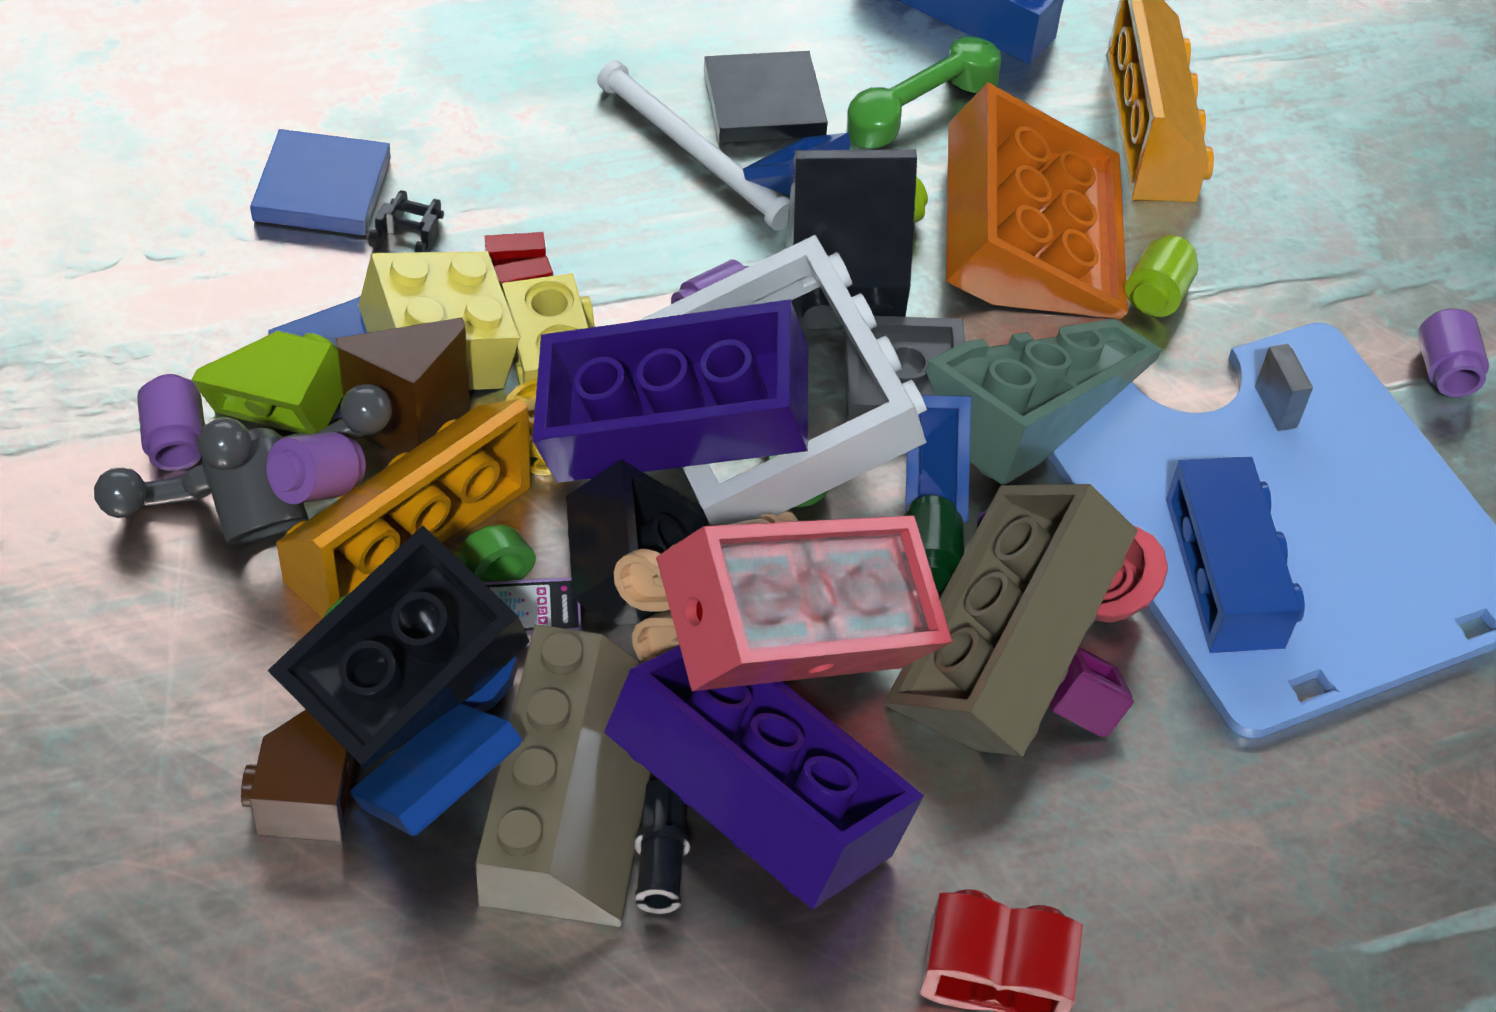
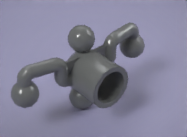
M372 384L357 385L345 394L341 402L342 419L314 434L338 432L353 440H357L365 435L375 434L386 427L391 418V400L387 393L379 386ZM229 417L216 418L207 423L198 436V451L203 458L201 461L202 465L188 470L184 476L145 482L131 468L123 466L110 468L99 476L94 486V499L99 508L108 516L123 518L131 516L142 507L198 500L212 494L228 545L248 543L289 531L295 524L301 521H308L309 518L304 503H286L273 492L266 472L269 451L280 439L310 434L297 433L282 437L270 428L247 430L237 419Z

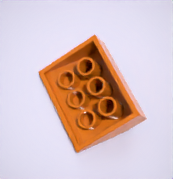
M987 82L948 123L946 282L992 305L1122 319L1128 313V300L1125 292L1126 262L1120 154Z

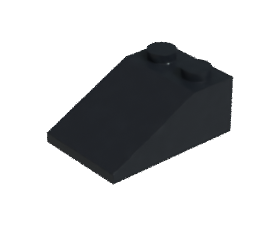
M916 149L795 150L785 249L816 235L827 256L836 252L840 255L852 280V286L847 287L849 294L853 297L861 293L867 301L873 316L906 317L911 287L917 174ZM820 287L791 300L802 329L843 328Z
M422 526L267 671L366 769L481 690L530 641L519 616L430 531Z

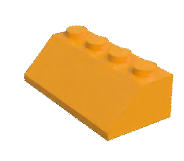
M1119 0L1106 56L1131 200L1197 202L1203 180H1210L1212 176L1214 152L1212 147L1205 146L1206 114L1203 109H1198L1197 107L1198 76L1196 73H1190V39L1183 38L1179 16L1164 0Z
M520 399L476 406L459 419H453L445 423L435 435L410 452H404L396 456L385 469L360 486H355L348 494L340 496L336 502L308 521H301L295 524L283 538L276 542L283 582L323 619L327 610L338 599L351 593L420 527L424 526L447 548L530 489L528 406Z

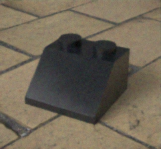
M622 459L566 496L573 601L618 625L637 624L655 613L664 612L639 610L631 607L620 596L614 583L613 572L616 563L623 556L634 550L649 549L661 554L673 544L682 541L703 526H711L702 507Z

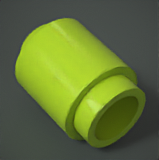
M1167 235L1152 241L1145 248L1125 285L1126 296L1137 310L1149 316L1165 317L1178 309L1198 272L1197 253L1193 245L1182 237Z

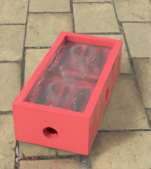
M915 516L703 526L656 557L692 691L900 669L952 643Z

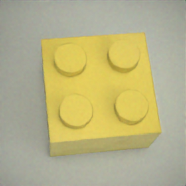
M488 251L371 253L358 304L367 333L463 317L466 330L469 390L504 389L520 337Z

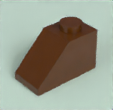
M307 710L302 711L265 735L262 739L257 764L246 765L241 785V803L243 807H251L257 835L342 842L351 798L349 791L353 788L357 761Z

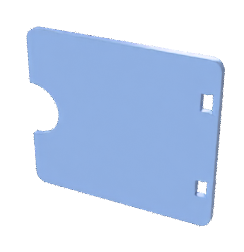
M1311 323L1232 348L1229 360L1238 377V394L1230 403L1214 411L1190 413L1168 408L1147 397L1131 382L1048 456V459L1065 484H1091L1133 526L1153 535L1163 547L1168 571L1163 588L1148 608L1226 725L1234 733L1250 739L1265 737L1496 649L1495 523L1345 336L1337 328L1329 324ZM1289 344L1309 378L1313 390L1298 427L1277 431L1255 388V384L1268 348L1270 346ZM1253 457L1260 482L1265 481L1271 492L1270 513L1276 531H1281L1286 538L1288 548L1287 566L1292 582L1298 583L1304 594L1305 611L1303 619L1296 623L1285 649L1209 653L1166 502L1179 460ZM1481 617L1489 629L1492 630L1467 639L1459 625ZM1317 679L1326 693L1300 702L1292 687Z

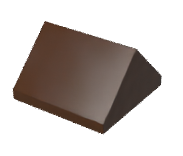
M463 317L336 338L343 398L350 389L357 385L372 384L383 389L391 400L392 415L386 427L375 434L365 435L362 438L399 455L404 452H410L435 435L445 423L453 419H459L470 410L466 330Z

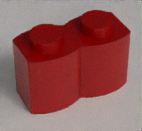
M964 889L955 893H939L931 919L920 995L940 1004L967 1010L1071 1012L1075 1003L1083 924L1065 916L1060 910L1051 906L1033 905L1027 908L1011 909L1002 903L994 901L988 894L978 890Z

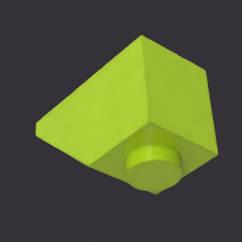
M276 331L196 369L191 379L215 413L295 433L314 434L327 427L343 397L337 347L328 339L314 333H306L304 336Z

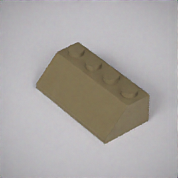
M1091 484L1001 485L940 597L952 643L903 667L884 703L893 711L976 751L1023 757L1030 742L1035 738L1039 730V724L1059 685L1064 681L1068 673V667L1087 630L1095 621L1097 610L1116 573L1123 566L1125 555L1138 530Z
M534 624L510 721L523 741L520 742L521 745L500 763L476 859L479 906L621 928L636 852L634 839L635 834L640 830L645 804L646 784L650 780L651 772L642 764L633 760L622 747L604 733L630 669L642 663L602 634Z

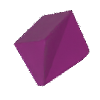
M1079 647L1068 667V673L1064 681L1059 685L1049 705L1052 712L1100 737H1107L1133 705L1134 700L1118 667Z

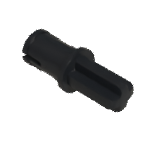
M658 778L646 784L643 828L635 834L634 848L640 854L638 888L635 891V901L637 907L643 911L664 914L673 912L681 906L682 857L690 851V837L684 832L686 804Z

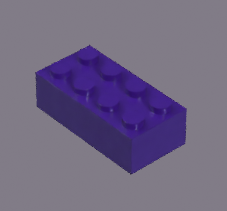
M791 299L541 334L532 441L556 482L592 479L621 459L640 471L647 472L808 451V343Z
M680 646L630 669L604 731L633 760L642 764L675 792L685 804L695 809L728 837L738 849L748 854L781 882L791 894L801 899L812 910L893 856L924 797L921 792L782 681L692 691Z

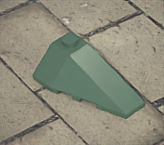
M1108 319L1063 326L1059 328L1056 337L1034 340L1028 332L1012 334L1009 344L989 347L983 339L965 341L930 359L926 367V373L934 395L972 396L970 462L985 476L993 478L1002 485H1006L1043 462L1159 358L1162 349L1117 319Z

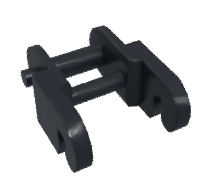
M400 190L395 199L392 198L390 203L384 202L375 218V230L371 229L369 232V246L377 249L380 248L386 236L393 234L396 227L401 226L421 231V242H416L415 252H430L439 236L438 220L444 217V211L441 210V201L435 198L430 205L408 200L407 192ZM405 212L423 216L421 222L402 217Z

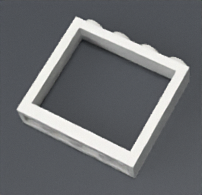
M816 235L640 319L647 320L789 299L793 300L820 287L886 402L809 440L808 451L778 455L720 484L710 464L683 467L711 526L728 525L739 521L755 519L762 514H781L927 443L918 414L926 411L927 408L919 390L912 379L903 384L899 380L896 372L902 370V366L891 342L886 335L876 340L871 329L877 327V324L867 301L861 293L851 297L847 287L852 286V280L844 262L837 252L827 256Z

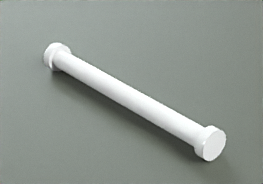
M611 60L602 67L597 77V83L604 91L610 94L617 93L765 215L764 222L771 229L780 231L787 227L790 203L788 197H777L768 188L745 180L741 166L629 76V69L622 62Z

